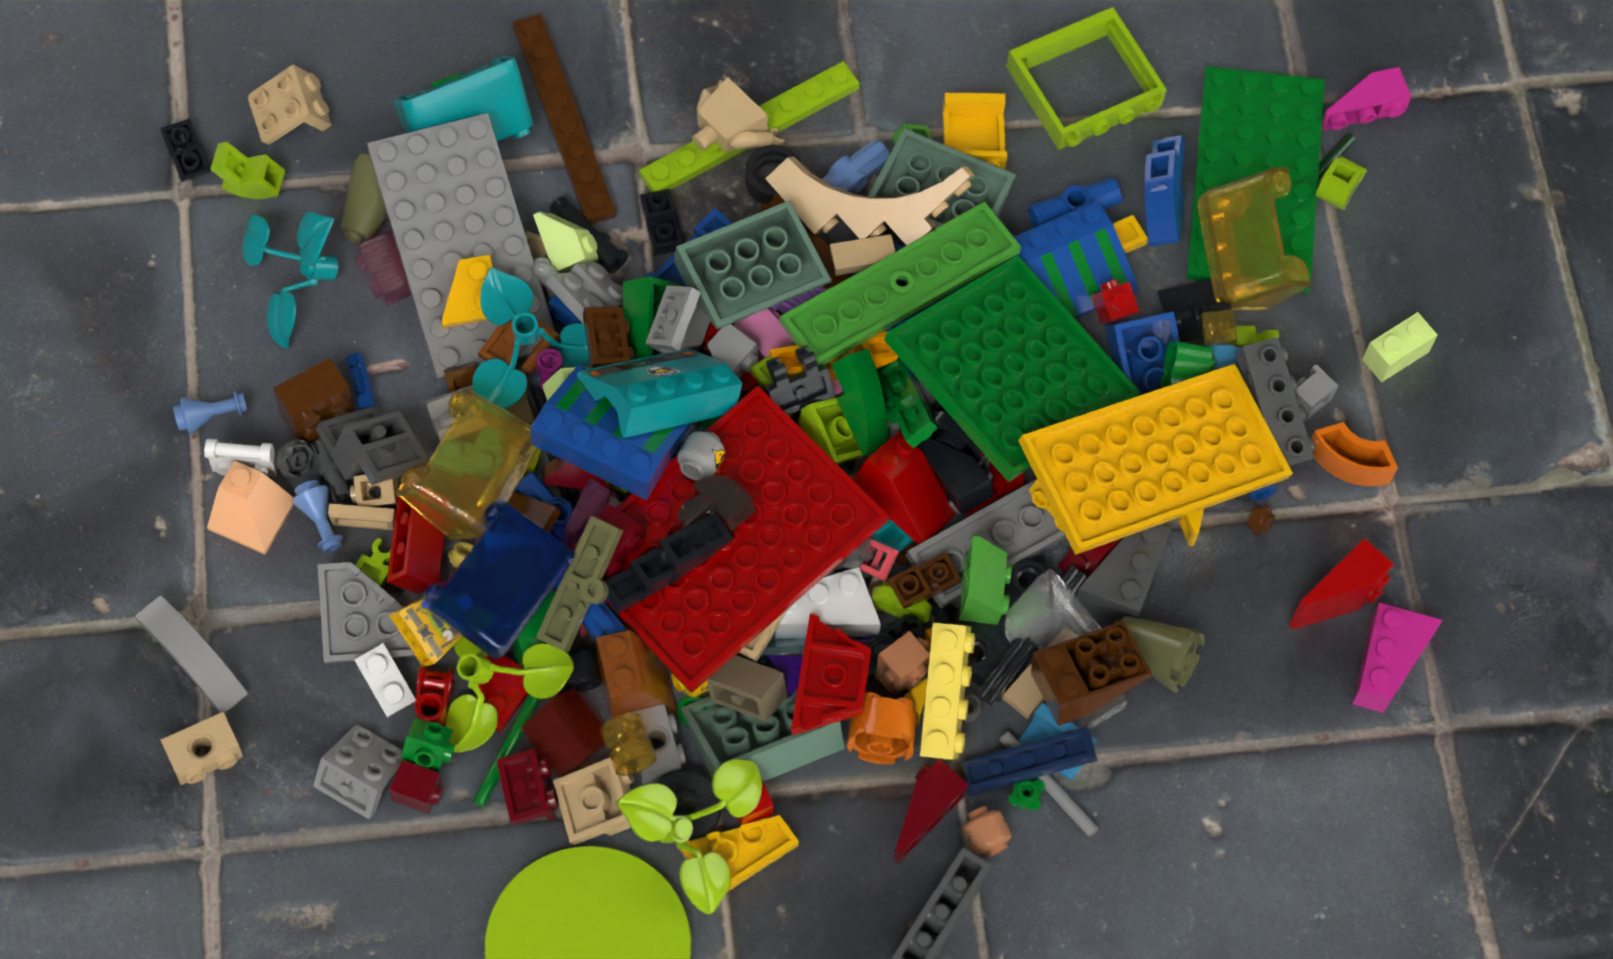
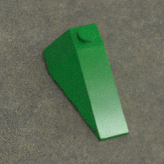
M650 276L623 282L622 309L624 319L629 321L628 340L630 347L633 349L634 359L662 354L645 344L667 285L686 287V285Z

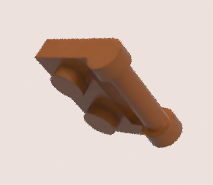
M512 319L507 324L496 328L478 352V357L484 361L501 359L509 366L515 342ZM537 319L538 328H544L545 332L559 343L561 340L560 335ZM544 338L541 339L519 369L514 368L526 375L527 384L530 381L529 376L537 367L536 359L538 354L552 347ZM521 345L519 353L526 345Z

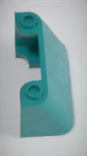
M503 55L491 60V66L482 65L477 70L427 90L422 89L416 94L410 96L405 94L392 100L405 133L485 113L489 115L496 141L511 135L514 139L523 137L531 133L529 128L534 125L520 71L514 56Z

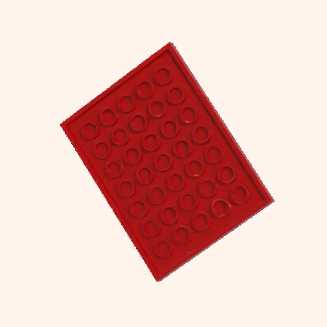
M759 386L704 431L716 434L726 452L724 460L714 476L701 480L688 478L680 470L677 456H675L667 465L648 500L631 494L616 507L639 524L644 532L640 548L635 553H629L623 558L621 562L623 565L619 573L629 569L630 562L658 548L660 540L715 512L733 537V541L675 582L617 614L691 694L889 521L888 515ZM574 544L562 553L563 557H566L568 561H571L568 554ZM606 598L607 605L615 612V610Z

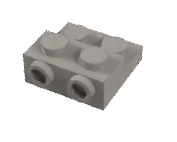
M594 261L576 263L569 273L552 274L545 283L583 324L582 313L585 307H623V287L614 283L605 268Z

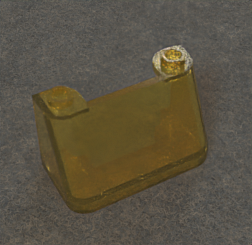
M1274 167L1210 189L1198 199V211L1214 296L1218 303L1219 301H1224V303L1230 302L1232 310H1268L1311 286L1305 263L1298 257L1285 256L1274 199L1283 198L1291 189L1288 168Z
M465 389L455 392L450 398L448 413L454 420L425 466L413 467L407 470L402 476V484L396 492L399 497L450 540L478 538L492 528L539 449L533 446L531 442L530 428L532 425L471 389Z

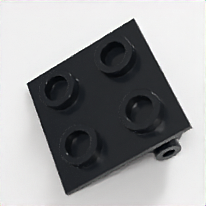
M1218 278L1158 291L1163 311L1174 312L1180 342L1235 329L1231 318L1232 307L1230 302L1226 303Z

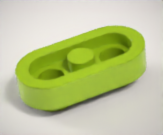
M882 583L880 586L872 589L871 600L875 608L898 618L913 616L918 618L921 623H926L930 620L932 606L927 600L903 609L889 583Z

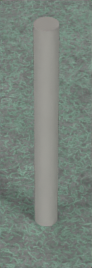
M1009 731L999 739L1007 749L1021 745ZM1049 774L1035 778L1044 783L1045 790L1088 837L1097 832L1099 828Z

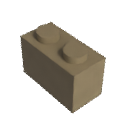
M736 655L707 680L711 702L764 722L769 719L783 703L784 699L788 697L784 673L775 668H769Z

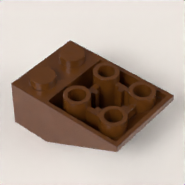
M1124 621L1033 652L1031 675L1057 726L1089 716L1152 676Z

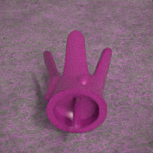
M545 349L537 356V368L534 376H537L540 371V388L544 390L542 385L550 376L554 375L560 368H564L562 356L555 349Z

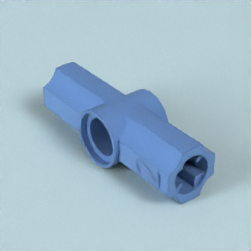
M872 140L850 158L844 156L838 159L822 180L850 193H859L867 184L868 179L884 167L890 155L887 147L880 140Z

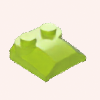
M838 397L808 404L802 408L801 414L798 416V426L838 465L865 456L862 455L837 402Z

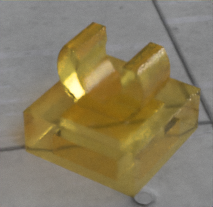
M1234 310L1205 312L1201 314L1205 346L1237 342Z

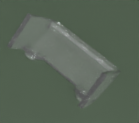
M1052 569L1039 575L1006 612L1005 626L1008 641L1011 642L1017 637L1022 640L1029 637L1039 650L1101 629L1059 575ZM1128 691L1089 716L1081 718V728L1089 727V729H1092L1129 706Z

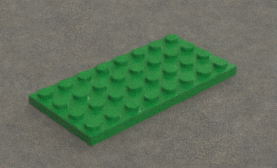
M1211 66L1205 67L1186 279L1204 281L1218 278L1219 283L1309 293L1312 276L1317 196L1315 195L1318 188L1325 79Z

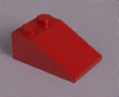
M900 431L873 453L852 479L918 545L932 538L956 515L924 453L917 446L913 448L909 445Z
M1364 538L1300 601L1288 626L1295 630L1358 611L1367 602L1373 605L1385 591L1383 588L1392 579L1388 574L1394 564Z

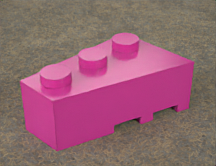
M1379 603L1371 616L1352 704L1384 713L1443 620Z

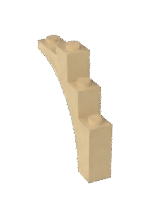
M788 157L765 179L785 202L790 200L797 215L814 234L821 233L822 231L825 234L829 233L839 224L840 221L837 217L840 216L859 239L881 236L887 230L884 226L887 223L907 246L932 232L937 227L930 219V216L933 215L934 218H937L949 207L946 201L954 194L960 197L972 186L969 180L975 175L967 166H964L944 181L922 192L903 197L876 198L853 194L834 187L812 174L795 157Z

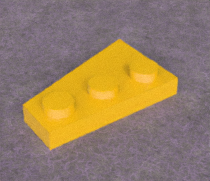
M780 815L747 823L733 830L721 833L717 831L707 834L706 837L691 841L688 839L686 841L687 844L698 849L702 856L713 852L719 854L726 861L731 876L728 891L799 846V841ZM679 849L685 859L695 858L692 853Z

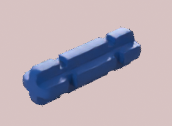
M358 352L349 354L346 357L358 408L359 410L373 406L376 408L363 355Z

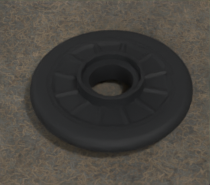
M681 769L672 771L664 775L656 783L668 787L674 793L676 800L681 797L692 799L695 806L691 814L721 802L713 792L712 781L704 774L694 770ZM675 810L672 815L678 816L679 814ZM721 810L692 820L693 832L689 841L706 837L707 834L711 833L719 821Z

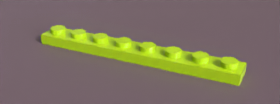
M844 61L760 105L759 107L767 114V131L769 132L772 128H776L780 132L859 90L860 82ZM692 141L641 168L639 176L650 192L666 189L672 190L749 148L724 152L714 142L702 151Z

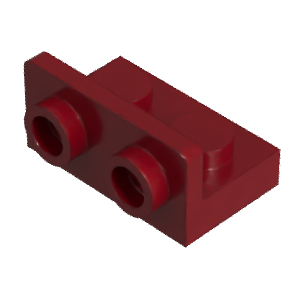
M534 748L497 759L496 762L510 823L514 826L542 817H546L549 821L555 820L554 809L558 808L559 805L554 789H549L547 778L551 777V769L547 758H542Z

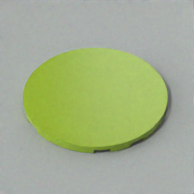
M594 846L574 847L551 853L533 862L518 873L506 886L494 905L485 937V959H690L691 935L688 919L678 895L667 880L652 866L633 855L616 849Z

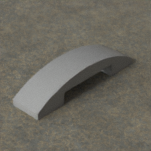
M161 595L134 616L149 635L164 647L200 688V692L219 713H227L248 695L241 683L214 650Z

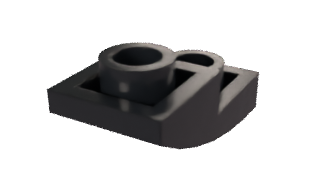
M190 118L160 128L181 183L211 173Z
M670 189L640 194L641 207L653 255L675 252L676 246L683 244V239L677 222L676 209Z

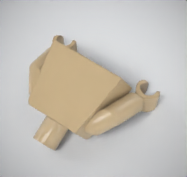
M726 78L724 81L719 80L717 85L702 90L696 108L698 126L701 130L692 136L693 142L700 150L704 151L714 142L724 152H730L734 149L783 145L785 139L776 138L779 133L776 128H772L769 132L767 131V114L730 78Z

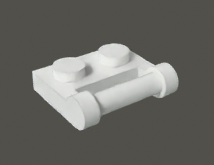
M206 439L204 453L205 458L209 459L212 472L225 476L235 460L264 473L266 476L277 477V459L272 443H262L261 446L219 443L217 439Z

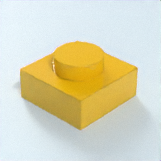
M1134 215L1113 223L1125 254L1147 244L1148 238Z

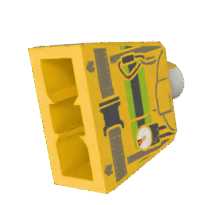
M441 590L393 611L388 616L422 666H429L438 662L468 631L469 625L462 615L473 608L474 604L469 595L464 591L450 598L445 590Z

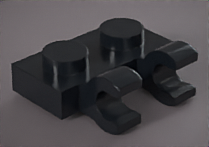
M807 345L795 350L797 360L803 372L789 378L785 364H780L778 357L766 361L768 372L773 381V384L765 387L766 393L787 415L801 410L808 404L824 401L835 396L828 368L824 364L817 366L815 354L813 351L809 352Z

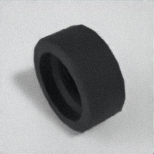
M768 145L757 149L750 155L746 162L745 186L748 193L757 202L763 204L767 201L769 203L775 194H779L773 187L761 184L756 179V171L761 166L770 163L781 164L788 157H795L801 163L799 157L792 150L780 145Z

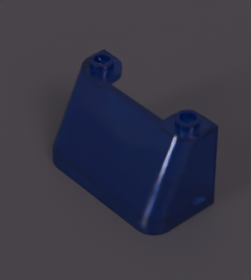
M499 499L497 503L492 502L484 511L482 517L485 519L483 526L486 530L447 582L441 581L438 584L432 583L424 592L422 597L424 601L420 605L493 659H498L505 654L575 557V552L566 544L502 499Z

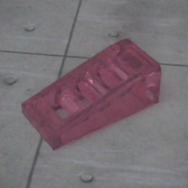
M593 479L587 482L564 529L563 548L566 550L582 536L590 517H597L609 505L610 491Z

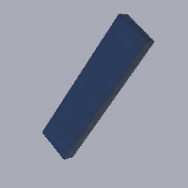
M1085 727L960 763L964 780L969 785L967 793L969 796L1096 762L1098 759L1089 727Z

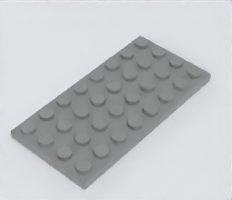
M488 113L367 143V149L437 381L445 379L443 370L474 362L477 369L484 362L483 359L478 357V352L498 327L487 320L442 328L443 314L458 261L461 259L490 255L493 268L526 282L533 293V304L528 313L533 314L538 320L554 330L539 278L534 275L532 270L534 266L533 258ZM538 336L534 343L526 345L519 353L518 359L529 357L541 341V336Z

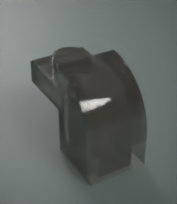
M709 476L693 484L697 497L687 500L681 506L677 518L684 529L716 512L723 524L732 532L752 515L756 509L752 498L735 481L723 476Z

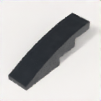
M715 512L660 540L658 548L630 562L629 569L605 580L609 590L607 600L617 614L625 611L675 582L733 541L732 535Z

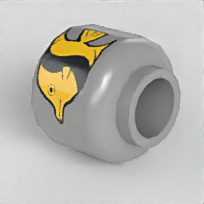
M699 431L693 432L687 437L678 452L677 460L680 470L688 478L693 480L709 479L715 475L724 460L726 452L716 434Z

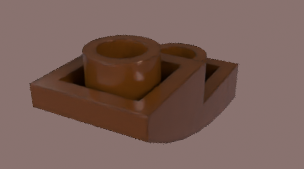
M944 552L920 566L915 564L889 578L888 582L901 606L905 609L962 583V579L947 552Z

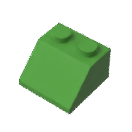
M980 536L972 537L964 558L959 620L998 625L1002 614L1007 615L1009 595H1004L1005 584H1010L1012 565L1006 564V551Z

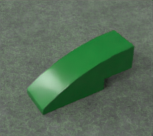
M868 349L847 354L831 365L844 392L842 396L837 398V402L863 456L875 453L888 441L887 415L883 391Z

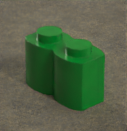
M1169 341L1159 389L1213 371L1215 357L1212 355V348Z

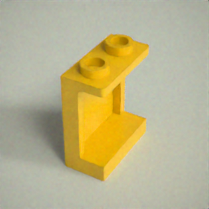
M945 93L942 108L943 144L1005 170L1008 158L1007 151H1005L1004 131L1005 94Z

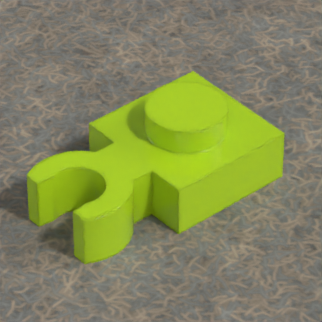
M377 538L372 545L373 555L371 558L362 554L355 566L374 583L383 588L387 582L389 566L386 564H389L391 550L387 553H381L380 549L383 546V541L381 538Z

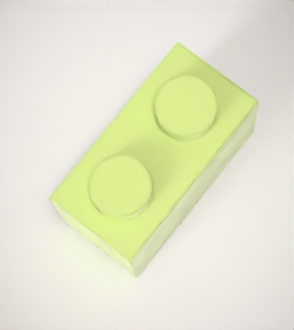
M1417 312L1371 341L1362 360L1382 383L1429 353L1438 335Z

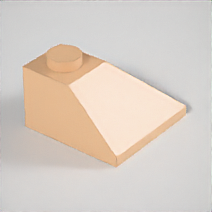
M234 460L218 487L207 529L266 555L294 506L292 503L294 497L264 473Z

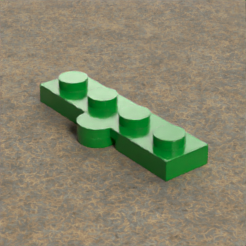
M898 356L897 360L882 366L877 373L884 393L888 398L885 401L887 421L892 424L898 423L905 441L915 448L922 441L927 440L938 429V426L913 372Z

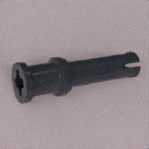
M564 197L558 198L561 204H558L555 200L550 206V212L589 230V233L596 240V252L599 260L605 265V270L610 274L618 271L626 263L628 253L616 247L611 242V237L607 233L599 232Z

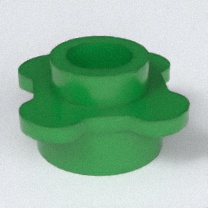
M1037 779L1035 781L1026 780L1013 784V793L1008 797L1010 805L1024 810L1037 811L1041 806L1039 798L1040 793L1045 789L1044 783ZM1029 791L1030 794L1025 796L1023 792Z

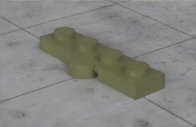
M590 517L536 638L564 652H569L590 604H601L608 597V586L602 580V577L624 530L596 517Z

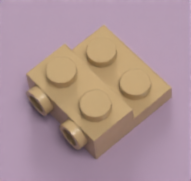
M610 757L553 780L570 843L577 845L604 833L611 836L631 828L625 815L616 805L618 799L631 791L629 784L634 782V776L628 764L623 765V762Z

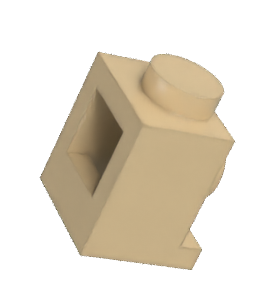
M366 475L353 476L354 485L350 486L353 504L378 508L396 507L398 493L400 492L399 477L371 485ZM375 487L381 488V495L378 498H373L372 490Z

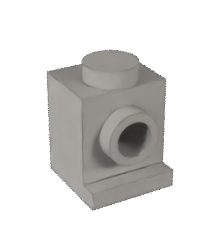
M1317 364L1311 368L1307 379L1302 377L1296 382L1297 391L1295 395L1298 405L1301 404L1305 411L1306 421L1333 399L1339 386Z

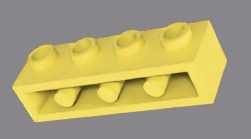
M933 623L920 756L954 760L958 759L959 753L964 751L965 733H961L962 720H966L968 714V700H964L965 686H970L972 668L967 666L968 654L973 653L975 634L971 633V626Z

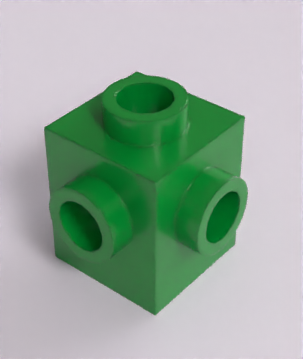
M415 718L406 736L400 763L404 760L439 773L443 763H450L456 744L450 743L453 729L444 727L436 722Z

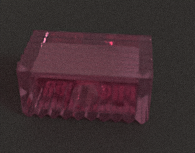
M392 230L357 245L359 256L355 257L357 265L362 274L368 272L372 280L368 281L376 299L381 297L384 304L389 306L391 303L395 304L403 298L406 299L408 296H412Z

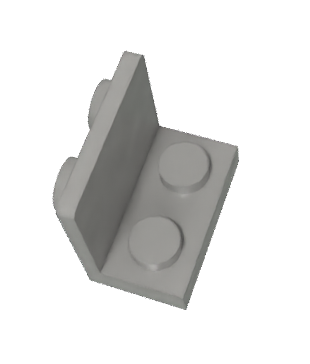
M667 285L645 344L660 353L679 351L685 348L699 352L710 323V319L697 303L701 292L693 287Z
M355 725L321 757L313 787L370 819L377 811L383 789L394 779L398 771L403 750L360 725Z

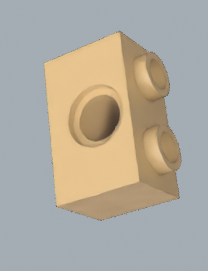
M224 712L161 739L180 785L199 782L206 777L207 773L218 768L220 770L230 768L237 763L238 759L243 757ZM207 746L211 748V751L205 756L195 755L201 747Z

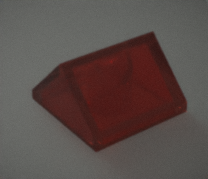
M574 688L550 700L521 727V730L543 758H547L550 768L558 778L574 772L614 742V739Z

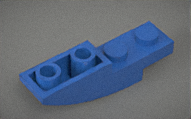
M1182 135L1153 140L1152 153L1146 155L1145 213L1148 241L1151 247L1180 242L1185 198L1181 189L1185 141Z

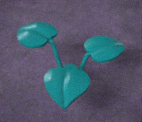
M307 212L303 215L297 232V243L301 248L300 255L269 248L266 245L270 234L267 221L260 215H250L247 219V228L242 241V254L244 261L249 266L259 265L265 252L300 261V272L308 279L283 287L280 294L273 293L270 297L266 311V324L271 337L282 348L290 349L289 338L296 316V302L293 295L289 292L309 285L317 286L318 280L333 281L337 276V259L334 256L319 255L335 220L332 217L316 212Z
M491 268L484 279L481 289V309L486 319L497 326H503L512 319L515 342L509 366L501 359H490L481 363L474 373L473 390L476 404L483 411L504 410L516 404L523 397L527 388V378L524 373L514 368L521 345L534 343L538 336L544 338L554 348L561 349L560 354L564 368L577 367L578 365L582 367L590 366L584 324L576 323L564 327L560 334L561 343L556 342L545 332L544 328H538L536 317L528 313L533 304V293L528 284L520 278L501 272L496 268Z

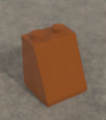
M628 630L596 637L598 666L612 727L626 724L625 713L662 704L665 705L667 715L676 713V705L666 666L645 645L638 635Z

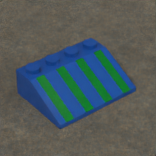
M1098 200L1014 236L1021 246L1018 256L1075 319L1095 310L1090 295L1100 292V285L1117 279L1119 285L1130 282L1133 293L1139 291V286L1113 223Z
M578 365L547 400L531 426L532 445L648 500L692 423L623 438L620 433L618 412L606 397L601 400H594L577 377L578 371L587 369Z

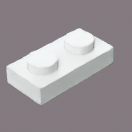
M384 643L354 659L387 718L415 703L416 699Z

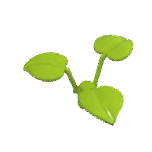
M476 606L464 613L462 616L468 623L469 629L453 647L460 657L457 664V672L461 678L469 681L468 687L474 690L477 698L473 695H462L455 699L448 709L446 727L453 729L450 743L456 744L454 752H467L480 747L490 739L497 727V710L493 705L483 703L485 696L479 688V684L487 683L492 678L494 672L525 675L523 685L528 694L539 699L551 698L561 691L573 672L574 663L570 655L550 644L542 643L531 646L523 654L525 669L494 665L489 659L484 657L488 656L487 649L494 647L500 637L501 627L497 616L490 610Z
M734 759L722 763L715 770L712 779L713 792L722 801L693 814L685 816L672 815L676 809L677 800L674 793L662 784H647L627 792L616 802L632 830L640 838L649 842L676 843L678 849H684L695 856V858L684 860L681 864L680 881L689 900L697 909L705 914H711L716 910L728 891L731 876L726 861L719 854L712 852L702 856L698 849L686 843L693 832L691 821L721 810L725 806L733 817H743L751 813L757 806L762 792L761 774L753 761Z

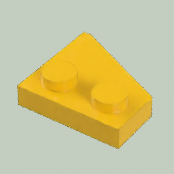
M490 255L458 261L441 322L442 328L487 321L481 309V289L488 271L493 268Z

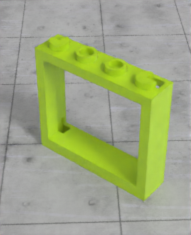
M1114 7L1012 49L1008 54L1006 68L1058 150L1067 146L1074 147L1080 144L1083 139L1092 135H1102L1109 128L1120 123L1123 125L1127 124L1136 116L1145 112H1155L1162 106L1167 90ZM1108 36L1144 93L1064 127L1028 69Z

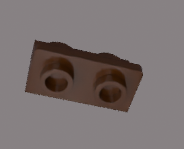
M585 307L582 314L590 369L634 360L633 349L628 347L627 342L629 321L624 319L622 307Z

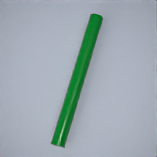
M528 694L472 801L475 805L482 808L485 807L500 778L496 760L513 754L541 699Z

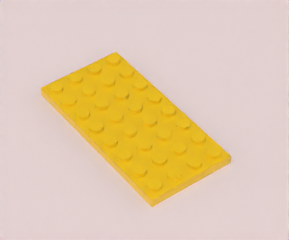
M1236 364L1024 434L1018 440L1075 555L1286 480L1293 474Z

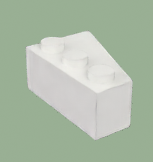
M859 567L821 579L788 609L774 636L775 639H806L810 614L819 616L820 622L833 630L836 628L840 629L848 637L877 636L880 633L881 623Z

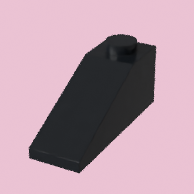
M931 438L917 445L924 453L944 493L961 515L966 514L994 496L991 484L994 482V478L990 470L985 465L980 467L972 456Z

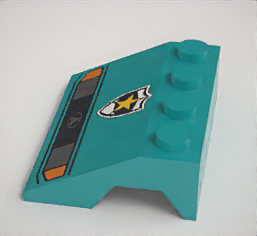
M689 348L582 370L577 373L578 379L595 401L606 397L616 409L620 433L623 438L723 416L737 404L743 384L727 363Z

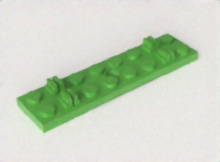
M984 201L840 284L829 288L781 315L779 323L799 348L807 345L809 352H814L817 366L825 365L1018 255L1021 246ZM901 279L907 281L908 284L901 287L897 285L896 281Z

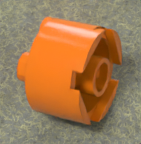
M865 693L862 715L850 718L847 740L848 750L851 753L852 749L859 752L858 758L875 764H895L896 758L903 756L904 761L910 759L914 751L917 713L913 709L914 704L912 700L907 698L891 699L880 697L876 693Z

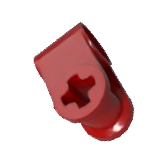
M420 666L415 701L416 718L445 726L449 701L454 687V669H448L447 672L427 670L426 666ZM428 709L439 711L434 716L423 715Z

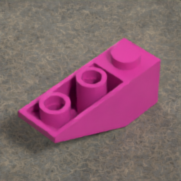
M1400 67L1369 74L1325 112L1321 131L1328 129L1340 130L1347 125L1355 123L1367 124L1378 118L1387 116L1393 118L1403 114L1412 96Z

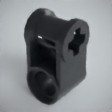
M579 650L569 654L574 663L573 672L561 691L553 697L572 692L593 690L602 684L594 650Z

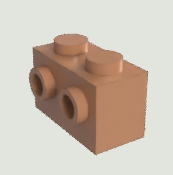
M909 631L879 653L875 678L893 699L903 697L926 678L929 667L930 648L922 638H916Z

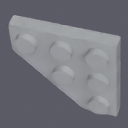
M352 562L318 564L324 664L355 662L354 659L382 643L386 646L392 659L416 657L388 616L391 612L403 606L361 572Z

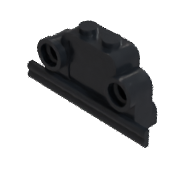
M1023 561L1013 569L1010 584H1005L1004 595H1009V608L1007 615L1002 614L998 625L959 620L960 609L958 610L953 621L957 625L971 626V633L975 634L973 653L968 654L967 665L972 668L971 681L980 686L975 696L990 706L995 701L1000 703L1003 694L1017 680L1032 660L1033 652L1041 648L1072 606L1076 592L1087 579L1084 573L1071 566L1058 582L1049 576L1045 568L1038 562Z

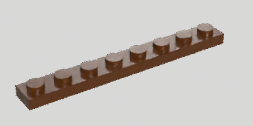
M538 14L512 21L513 30L583 217L591 225L616 218V210L542 15Z

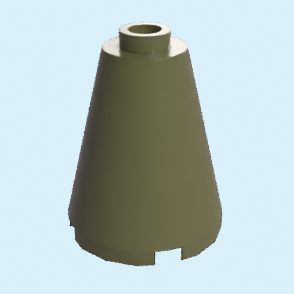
M359 154L353 161L340 226L341 231L345 233L344 238L355 244H361L362 241L368 242L388 217L370 155Z
M1127 615L1121 620L1116 619L1113 624L1121 621L1125 622L1152 673V677L1168 690L1175 693L1179 692L1177 685L1184 687L1198 664L1201 655L1195 652L1198 644L1204 646V634L1197 630Z

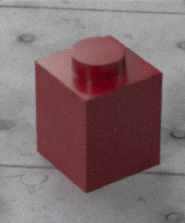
M402 760L389 792L392 801L429 814L433 804L439 805L445 787L442 786L440 773Z

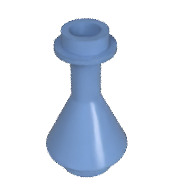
M234 391V398L214 403L181 397L180 404L173 406L179 431L187 429L189 434H193L215 415L237 410L238 414L242 416V412L248 411L243 392L237 394L236 391Z
M310 480L300 484L294 490L296 496L293 498L292 503L315 522L322 538L318 548L323 549L324 553H331L340 549L343 537L342 535H334L327 519L329 488L326 485H320L318 480Z

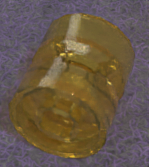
M629 713L615 717L600 728L606 748L612 750L610 760L615 774L620 776L632 775L649 768L656 762L657 757L651 741L645 739L647 730L640 714Z

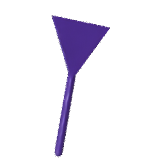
M871 635L859 640V642L866 644L875 636ZM767 655L773 668L784 673L786 690L791 697L798 688L803 657Z

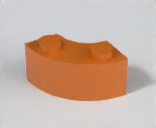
M1344 422L1315 430L1312 435L1315 445L1314 459L1327 472L1345 482L1360 486H1382L1391 483L1398 469L1386 440L1370 441L1362 439L1352 433Z

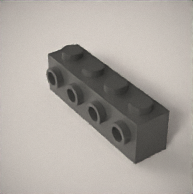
M1279 337L1243 346L1234 351L1241 376L1289 467L1313 460V453L1315 452L1314 441L1310 435H1307L1304 425L1306 422L1305 411L1301 404L1298 405L1295 395L1297 384L1294 376L1289 374L1286 364L1288 361L1287 350L1283 344H1280Z

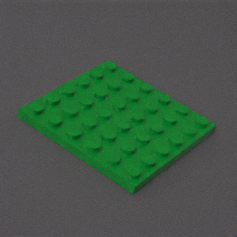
M1018 255L888 331L884 337L885 342L1008 482L1031 468L1018 441L1022 435L1137 397L1141 393Z

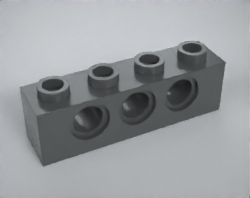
M962 848L891 959H937L987 880L992 865Z

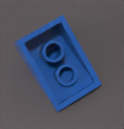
M1159 312L1105 324L1112 361L1141 392L1140 395L1158 390L1164 372V358L1169 341L1180 342L1174 312Z

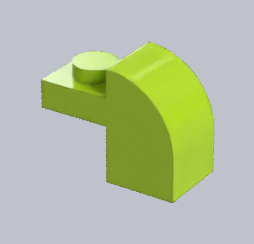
M228 142L218 143L210 169L223 179L221 188L236 196L257 200L278 197L286 171L266 154L247 158Z
M1342 156L1336 157L1324 174L1315 196L1343 211L1363 180L1367 169Z

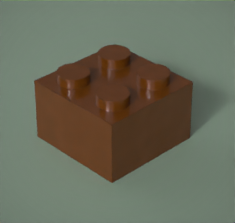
M331 358L320 362L273 388L280 416L295 439L307 442L315 441L320 437L316 431L319 422L354 412L350 388Z

